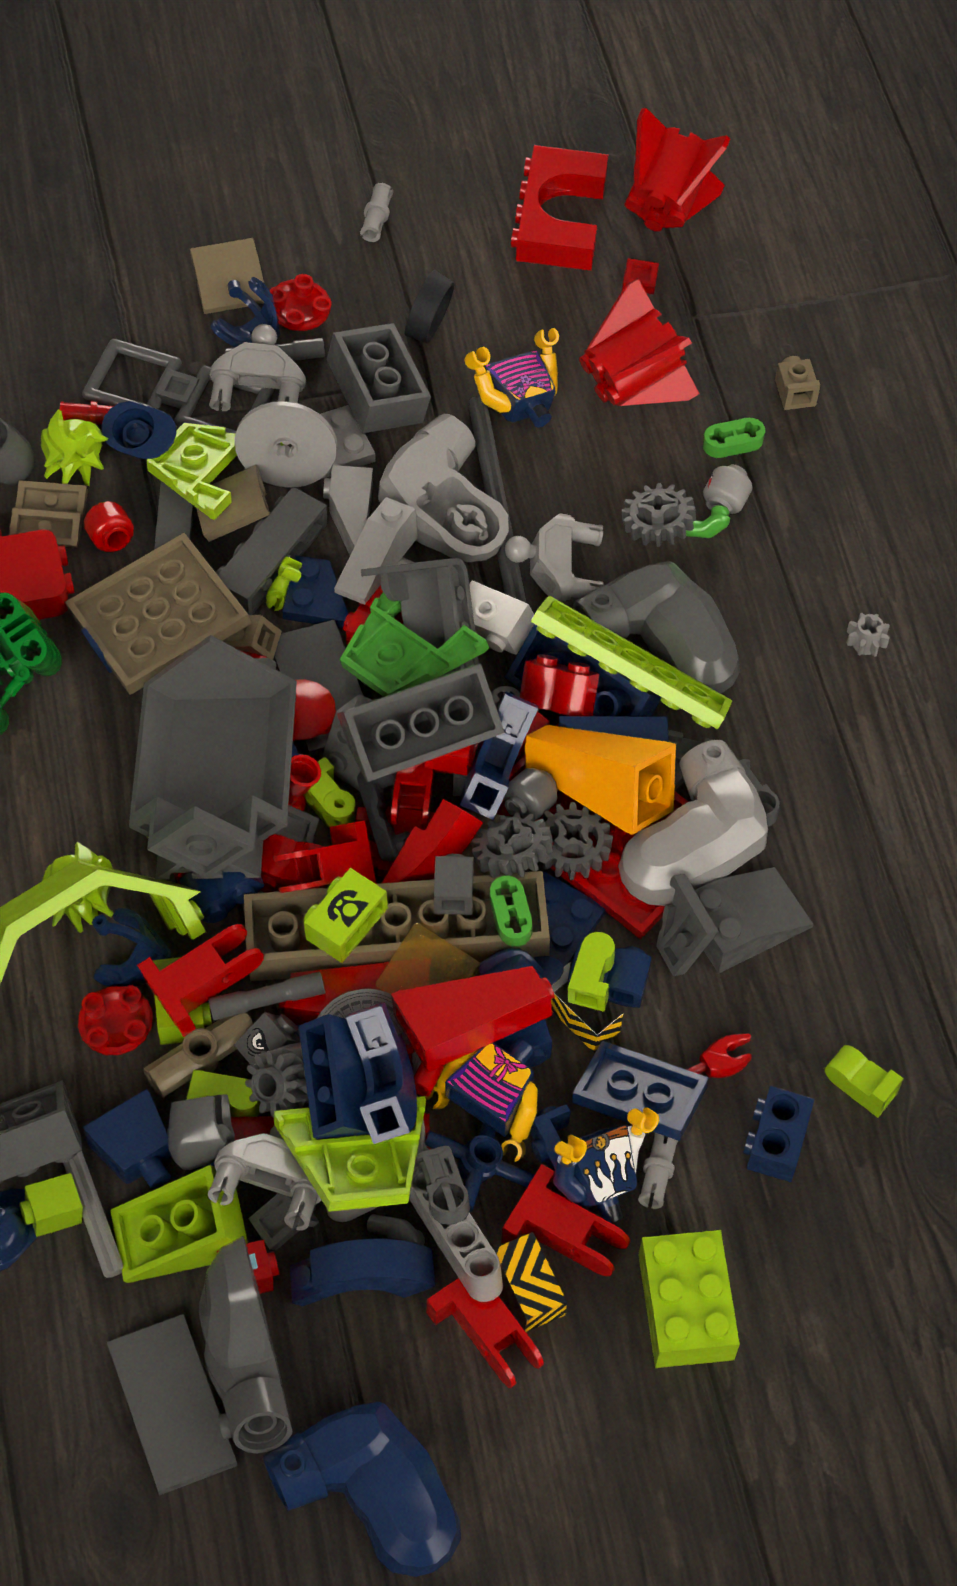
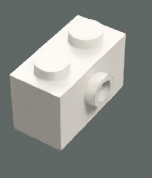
M472 580L469 586L475 633L486 639L488 646L497 652L506 650L517 655L534 626V623L531 622L534 616L529 604Z

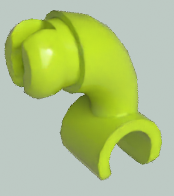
M285 557L282 560L278 569V576L266 594V605L269 609L272 606H275L274 611L283 609L290 581L296 583L301 578V572L299 571L302 567L301 562L290 557Z

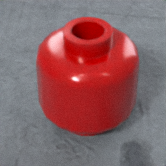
M106 501L98 503L85 516L84 529L95 547L103 552L121 550L131 541L134 535V525L124 508L116 502Z

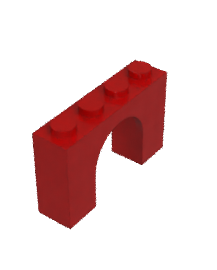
M534 145L532 158L526 157L524 176L528 177V181L522 180L519 199L524 200L523 205L517 204L515 223L520 225L519 228H513L511 247L516 248V261L592 270L597 225L556 219L548 215L541 205L553 197L562 195L603 200L608 154Z

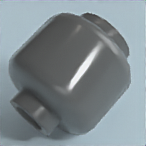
M526 768L509 782V788L504 796L506 810L511 816H514L515 813H520L522 819H525L529 814H533L536 821L546 810L548 811L556 804L557 784L554 778L544 770Z

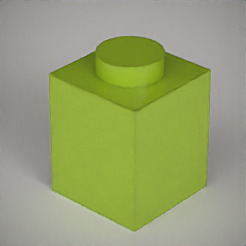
M71 1173L25 1186V1201L20 1202V1210L25 1225H33L36 1237L82 1224L83 1207Z

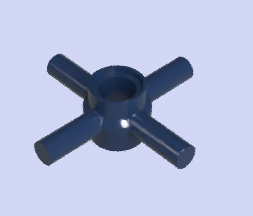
M482 1123L479 1136H476L465 1145L429 1130L425 1137V1145L433 1149L449 1146L454 1158L458 1159L457 1168L460 1176L465 1180L464 1186L468 1191L469 1212H472L474 1209L480 1185L494 1175L526 1188L535 1175L502 1161V1147L494 1139L496 1131L485 1123Z

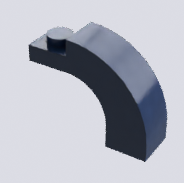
M505 691L497 708L505 733L481 741L463 787L460 806L494 820L509 788V777L514 762L538 711V705Z
M385 1002L349 1013L346 1016V1020L360 1054L367 1083L366 1099L359 1108L373 1144L408 1134L416 1123L417 1095L411 1062L402 1034L397 1035Z
M361 1239L328 1244L310 1250V1258L290 1265L292 1303L300 1306H305L339 1293L355 1290H380L405 1298L436 1287L432 1249L403 1240Z

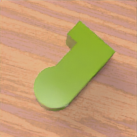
M324 757L318 761L321 768L319 781L304 794L306 803L327 827L353 823L355 820V799L349 792L340 790L334 782V766Z
M594 932L584 938L568 985V1003L605 1012L609 998V984L603 983L605 973L612 969L615 958V944L608 934Z
M844 1045L825 1067L826 1076L834 1085L877 1118H879L898 1094L904 1079L893 1070L886 1072L871 1060H867L858 1049L849 1045Z
M193 1070L186 1100L227 1094L231 1117H257L260 1113L259 1106L261 1102L259 1100L250 1101V1096L253 1092L251 1087L249 1088L245 1085L246 1080L249 1079Z

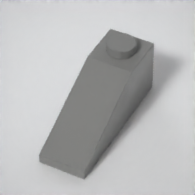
M332 465L331 478L324 479L323 498L329 499L331 517L349 555H351L370 517L373 493V468Z
M385 497L368 518L336 583L335 593L361 604H366L381 585L382 576L380 574L362 577L361 569L392 566L400 561L418 538L416 508Z

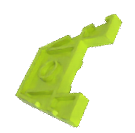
M183 423L176 430L177 434L174 443L169 450L160 457L147 459V468L151 474L210 519L215 520L232 503L231 492L210 485V483L237 456L235 450L236 433H227L226 427Z
M425 1096L417 1097V1118L410 1133L373 1144L370 1135L316 1140L313 1138L309 1108L274 1111V1125L329 1212L407 1204L409 1202L425 1113Z

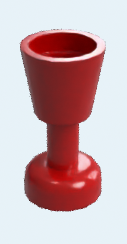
M300 754L291 758L288 805L304 811L306 807L304 794L321 777L320 765L314 758L308 755Z

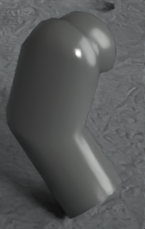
M372 1214L367 1221L369 1233L424 1246L425 1237L423 1233L415 1229L405 1219Z

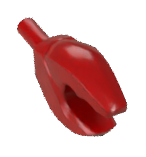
M732 1034L715 1040L700 1055V1063L686 1070L697 1074L705 1072L709 1078H727L739 1073L751 1061V1054L747 1053L734 1058L729 1056L727 1052L734 1051L737 1047L750 1042L751 1034Z

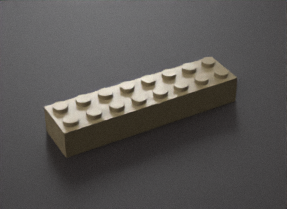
M543 871L525 872L524 877H520L518 873H512V876L516 877L523 885L532 917V936L526 944L520 947L506 945L501 940L490 904V886L496 878L505 876L504 874H499L495 878H492L491 875L473 876L472 915L435 914L434 879L382 883L376 885L387 891L388 909L343 963L306 940L304 917L312 905H319L326 897L328 888L297 890L286 893L244 894L245 928L247 930L246 951L258 948L264 954V960L261 965L249 974L250 981L288 979L291 973L420 958L432 959L431 967L477 964L486 960L495 952L506 948L525 950L532 957L549 956L550 935ZM508 889L501 890V895L505 897L507 906L512 905V894L508 892ZM510 917V928L514 930V933H520L521 927L517 925L516 917Z

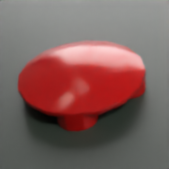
M299 274L295 279L281 282L276 287L270 289L277 312L278 324L282 327L294 331L314 329L324 323L331 312L332 304L327 292L317 283H314L310 275Z
M306 679L296 680L293 742L295 740H308L321 734L329 733L336 714L335 700L330 691L314 681Z
M110 986L97 992L88 993L82 1000V1009L79 1012L78 1029L82 1040L93 1051L103 1055H122L135 1050L146 1040L152 1028L153 1012L148 1000L136 986Z

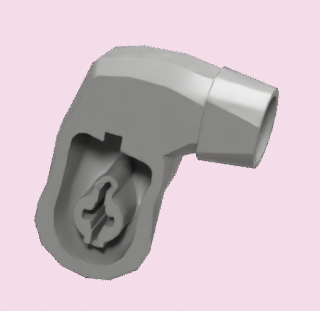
M442 414L419 430L409 442L396 452L387 464L379 483L378 500L381 503L387 497L416 508L418 534L416 541L422 545L437 550L449 557L460 558L465 562L487 560L497 554L509 532L508 514L500 502L474 487L463 475L458 473V470L474 450L475 439L472 432L463 422L453 415Z
M711 740L701 743L689 750L679 762L690 799L693 801L676 809L667 819L639 831L623 849L618 865L621 881L631 895L648 905L665 906L673 903L675 889L670 886V880L674 875L685 874L694 890L714 880L726 878L737 868L762 852L766 847L768 833L767 818L757 789L747 777L745 769L723 740Z

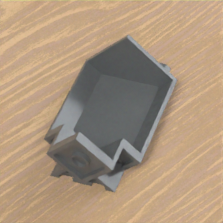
M211 635L144 683L129 828L148 836L147 850L157 854L155 879H170L171 873H192L193 879L223 878L224 872H241L245 874V878H261L263 840L287 826L297 681L276 670L277 662L269 658H253Z

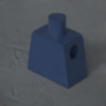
M147 1089L83 1127L89 1147L124 1183H132L143 1176L150 1188L154 1190L162 1187L170 1180L171 1175L163 1164L172 1158L168 1149L167 1132Z

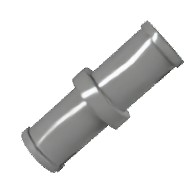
M385 183L375 184L371 200L364 209L365 220L360 234L363 235L362 238L369 242H376L380 239L383 223L389 217L390 211L388 206L393 190H390L391 187Z
M655 1132L650 1157L644 1161L643 1171L645 1172V1178L641 1194L638 1198L640 1204L648 1207L651 1193H654L653 1209L663 1206L668 1179L672 1178L675 1170L672 1161L678 1140L668 1137L667 1143L664 1144V1135Z

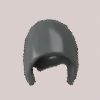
M0 418V482L15 486L18 485L19 480L25 481L31 475L35 467L34 452L25 437Z
M227 1094L171 1103L169 1128L167 1131L168 1149L173 1160L183 1170H193L213 1163L218 1152L224 1146L236 1141L231 1123L230 1103Z

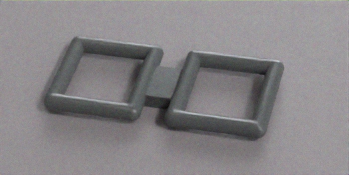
M111 339L108 342L82 391L84 399L98 401V404L115 406L122 402L132 401L158 410L162 403L179 408L174 419L177 427H180L183 423L219 426L191 417L209 380H211L210 366H202L196 377L180 373L178 371L182 366V361L179 357L119 339ZM118 353L166 367L147 404L99 390ZM233 385L234 388L258 394L250 411L260 405L269 403L274 392L273 388ZM226 428L227 433H236L235 430Z

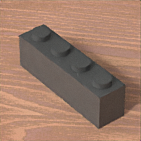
M292 487L285 496H280L277 499L270 513L271 515H268L265 520L261 519L256 524L250 538L245 543L242 542L237 546L233 558L226 566H221L216 571V574L248 615H253L265 601L269 587L278 576V569L282 560L285 557L295 559L296 555L302 556L327 526V505L295 487Z

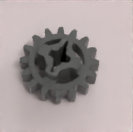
M657 483L656 489L652 490L649 486L645 485L643 493L633 491V500L625 499L624 501L625 508L622 509L624 530L626 533L631 532L633 541L642 538L643 545L645 546L650 541H655L656 546L660 547L662 541L665 540L673 545L674 537L677 536L685 539L686 530L693 531L694 529L693 521H696V509L693 498L687 497L685 489L675 492V485L673 484L667 489H663L662 484Z
M571 802L568 810H564L560 804H557L555 814L546 810L543 813V820L545 826L550 828L554 845L553 852L547 854L549 861L543 863L542 868L546 870L552 866L555 867L556 877H559L563 871L568 872L570 880H574L576 872H581L585 878H588L591 867L599 872L602 868V860L608 861L611 849L609 848H612L613 836L609 835L610 824H601L602 817L598 814L590 815V809L585 806L582 811L577 810L575 802ZM593 835L597 842L595 848L592 846L593 841L591 840Z
M515 813L510 818L501 815L500 822L488 821V829H479L477 832L478 838L472 839V852L476 865H479L482 873L490 870L492 878L497 877L500 873H504L505 876H512V873H518L520 877H524L525 870H539L537 863H547L549 861L547 854L553 852L550 828L545 826L543 819L535 821L533 814H529L525 819L520 817V813Z

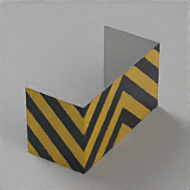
M570 963L564 967L561 978L551 985L554 992L568 981ZM554 993L555 998L551 999L552 1012L594 1053L602 1041L608 1042L620 1032L623 1014L597 1035Z
M533 1232L493 1248L526 1316L525 1332L565 1316L567 1301Z

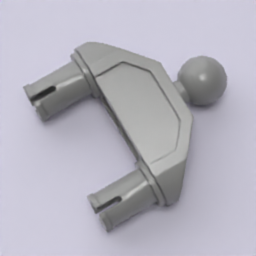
M259 324L254 328L251 334L253 343L244 342L220 356L211 366L210 377L214 383L209 406L216 411H219L220 400L223 404L222 411L230 410L232 390L235 384L280 389L278 401L297 404L299 392L305 388L306 384L305 375L299 366L279 346L275 345L277 333L268 324Z
M560 513L539 529L532 544L522 536H513L505 544V554L511 561L518 563L530 558L531 577L548 596L550 595L559 601L570 600L571 597L580 599L604 585L603 581L576 578L572 573V541L599 547L603 538V525L578 522L571 515Z
M275 1125L270 1130V1135L262 1133L231 1142L224 1146L215 1158L214 1166L217 1172L208 1191V1197L211 1201L217 1203L220 1192L224 1191L220 1205L230 1204L233 1201L234 1193L240 1180L292 1197L284 1217L286 1225L293 1228L296 1217L300 1216L296 1230L308 1228L314 1206L322 1200Z

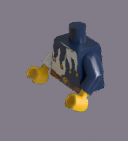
M645 1107L643 1112L638 1109L629 1111L627 1119L632 1126H628V1128L627 1125L603 1128L581 1138L570 1134L568 1136V1143L558 1142L555 1148L548 1150L549 1157L555 1168L553 1183L571 1202L581 1207L596 1205L599 1217L610 1223L624 1218L618 1196L636 1188V1168L639 1150L645 1133L652 1132L659 1122L658 1114L648 1107Z

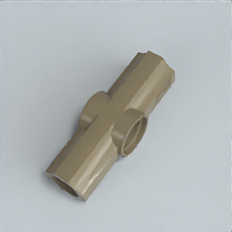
M247 1013L222 1018L205 1029H196L186 1035L182 1044L143 1068L144 1074L152 1088L164 1098L190 1081L193 1070L212 1073L217 1068L220 1060L237 1050L234 1044L253 1025L252 1019ZM199 1048H205L209 1050V1052L203 1056H197L193 1054V1052Z

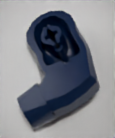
M374 1402L356 1405L325 1417L301 1434L298 1432L290 1437L279 1448L269 1451L262 1456L271 1482L287 1511L328 1497L327 1492H344L354 1513L365 1525L377 1559L392 1573L413 1577L433 1573L452 1558L461 1540L460 1518L444 1489L427 1450L384 1403Z

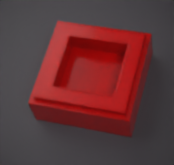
M628 258L622 290L625 285L635 279H639L645 292L654 295L659 263Z

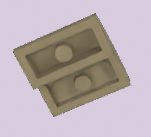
M253 238L190 249L204 314L248 307L239 298L230 296L227 285L231 280L239 281L241 290L247 293L258 305L264 304V301L250 289L248 284L252 277L264 283Z
M257 465L212 484L213 486L230 491L232 503L215 520L210 519L197 509L202 532L208 542L271 515L265 499L267 493Z
M19 480L16 507L12 508L9 535L46 529L54 533L58 546L65 545V547L78 548L86 510L87 486Z

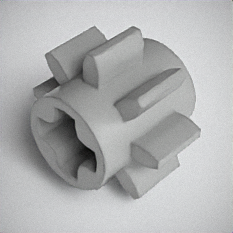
M860 613L857 623L850 621L848 624L847 633L849 637L847 646H853L859 656L872 654L875 657L879 647L887 648L890 637L887 633L890 625L883 624L878 614L864 615Z

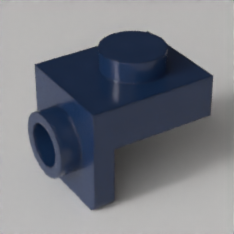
M567 1105L559 1108L550 1106L537 1113L531 1128V1135L534 1139L532 1141V1148L536 1158L540 1163L546 1162L548 1168L554 1171L555 1168L549 1157L548 1150L555 1148V1145L561 1142L556 1131L569 1125L571 1111Z

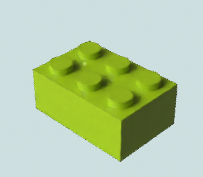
M721 1230L642 1237L638 1255L655 1368L735 1360L740 1343Z

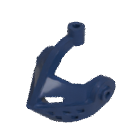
M252 277L248 284L250 289L264 301L262 309L247 293L241 290L239 281L231 280L227 285L230 296L242 300L252 310L255 317L246 324L236 327L220 318L210 324L211 329L219 338L234 347L244 342L253 343L251 334L259 324L271 325L277 333V338L280 336L273 295L268 287L255 277Z
M126 908L115 909L113 919L120 924L109 923L104 915L96 916L92 924L99 935L117 934L137 943L130 958L122 965H100L99 969L95 970L93 977L100 984L105 986H140L146 981L137 966L139 963L149 957L152 960L168 959L171 956V950L146 919L135 911ZM129 927L136 928V929L140 930V933L137 932V931L134 930V929L129 928Z

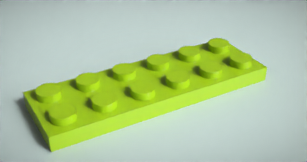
M549 595L534 614L531 622L537 625L536 629L541 634L555 639V637L560 638L568 643L567 647L572 652L584 657L586 655L593 657L599 661L598 665L611 674L621 673L629 678L630 684L638 690L654 692L661 697V702L674 710L681 708L692 714L691 718L697 724L705 728L713 726L719 729L732 703L731 699Z

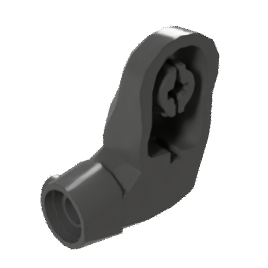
M671 561L649 564L625 573L573 603L572 608L625 639L629 635L642 636L644 644L652 655L720 694L733 686L740 673L736 644L713 598Z
M244 1236L221 1247L206 1271L204 1288L199 1302V1318L206 1341L204 1358L207 1372L224 1403L226 1412L218 1415L223 1439L233 1438L238 1448L248 1453L258 1454L279 1448L288 1441L293 1431L270 1330Z

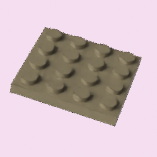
M185 533L65 601L68 610L82 629L86 627L103 652L108 666L129 695L143 688L145 682L211 635L223 641L252 624L248 613Z

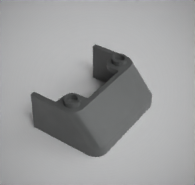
M460 558L361 569L362 577L381 574V589L391 601H401L403 625L437 649L463 625L475 632L468 571L465 563ZM478 656L446 674L479 664Z

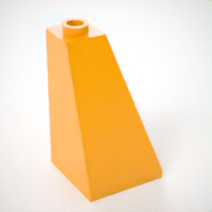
M546 725L526 735L524 746L526 768H536L548 772L554 778L558 790L626 833L635 834L674 811L675 743Z

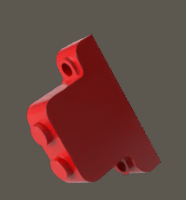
M0 529V593H9L15 596L34 612L38 620L64 614L68 610L65 601L69 600L68 594L75 593L71 573H63L62 566L68 565L65 545L58 546L54 533L46 529L2 536Z

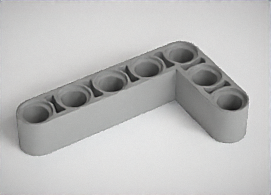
M425 1143L422 1152L429 1150ZM416 1161L409 1197L410 1202L469 1295L480 1302L494 1300L503 1290L502 1273L497 1254L470 1213L463 1221L452 1225L441 1224L433 1218L426 1190L427 1183L423 1171L418 1169ZM453 1195L456 1207H458L462 1200L460 1197ZM445 1197L436 1203V1206L440 1209L449 1210ZM377 1207L331 1212L327 1208L326 1210L332 1220L347 1222Z

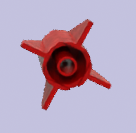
M642 108L637 118L634 184L626 199L625 207L643 219L645 226L652 231L659 232L662 228L683 227L688 219L721 195L725 185L710 169L726 150L730 138L724 135L703 140L691 132L686 137L678 134L680 128H666L647 108Z
M635 279L625 285L591 343L584 350V355L579 357L580 364L587 374L593 375L597 382L594 389L604 403L610 400L613 405L626 406L689 401L700 393L685 367L687 361L680 358L686 355L684 348L692 344L689 337L678 336L669 322L662 325L657 319L662 314L654 309L639 279Z

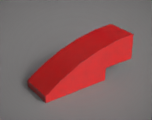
M443 799L425 831L414 826L382 883L435 879V856L462 854L483 822Z

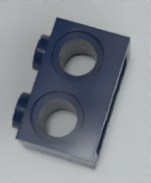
M772 1086L769 1087L766 1099L758 1098L753 1120L759 1121L757 1133L749 1131L743 1154L750 1155L746 1169L792 1182L815 1099ZM784 1112L790 1119L779 1120L773 1113ZM772 1145L777 1147L781 1153L772 1155L766 1152L763 1147Z

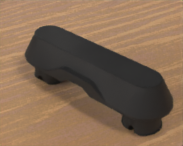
M360 772L357 776V782L379 855L383 861L394 862L410 835L408 831L395 835L394 828L388 823L385 814L387 805L383 795V788L394 785L395 776L389 774L367 782L362 772Z

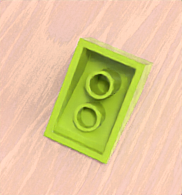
M206 1166L110 1210L117 1248L123 1262L122 1276L124 1282L130 1283L211 1265L217 1255V1251L221 1247L244 1236L246 1244L248 1243L237 1190H235L233 1201L228 1205H220L224 1191L220 1192L217 1203H214L208 1197L209 1188L217 1172L214 1166Z

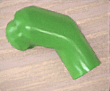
M723 505L714 506L711 510V516L704 521H693L694 529L693 531L686 530V536L699 538L714 537L728 527L730 523L729 509Z

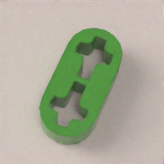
M743 418L711 425L704 433L703 449L706 454L715 458L758 450L764 442L765 426L755 418ZM714 438H718V440H719L720 442H724V443L719 444L717 440H713V439H714Z
M510 875L498 877L490 886V904L498 934L506 945L520 947L526 944L532 936V917L524 888L516 877ZM508 889V892L512 894V905L507 906L505 897L501 895V890ZM510 917H516L517 925L521 927L520 933H514V930L510 928Z

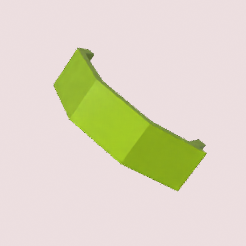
M74 861L0 907V984L16 941L22 934L100 886H113L149 893L168 929L173 930L176 928L178 934L181 935L188 933L193 940L206 932L200 922L204 919L200 908L193 900L189 901L200 891L171 881Z

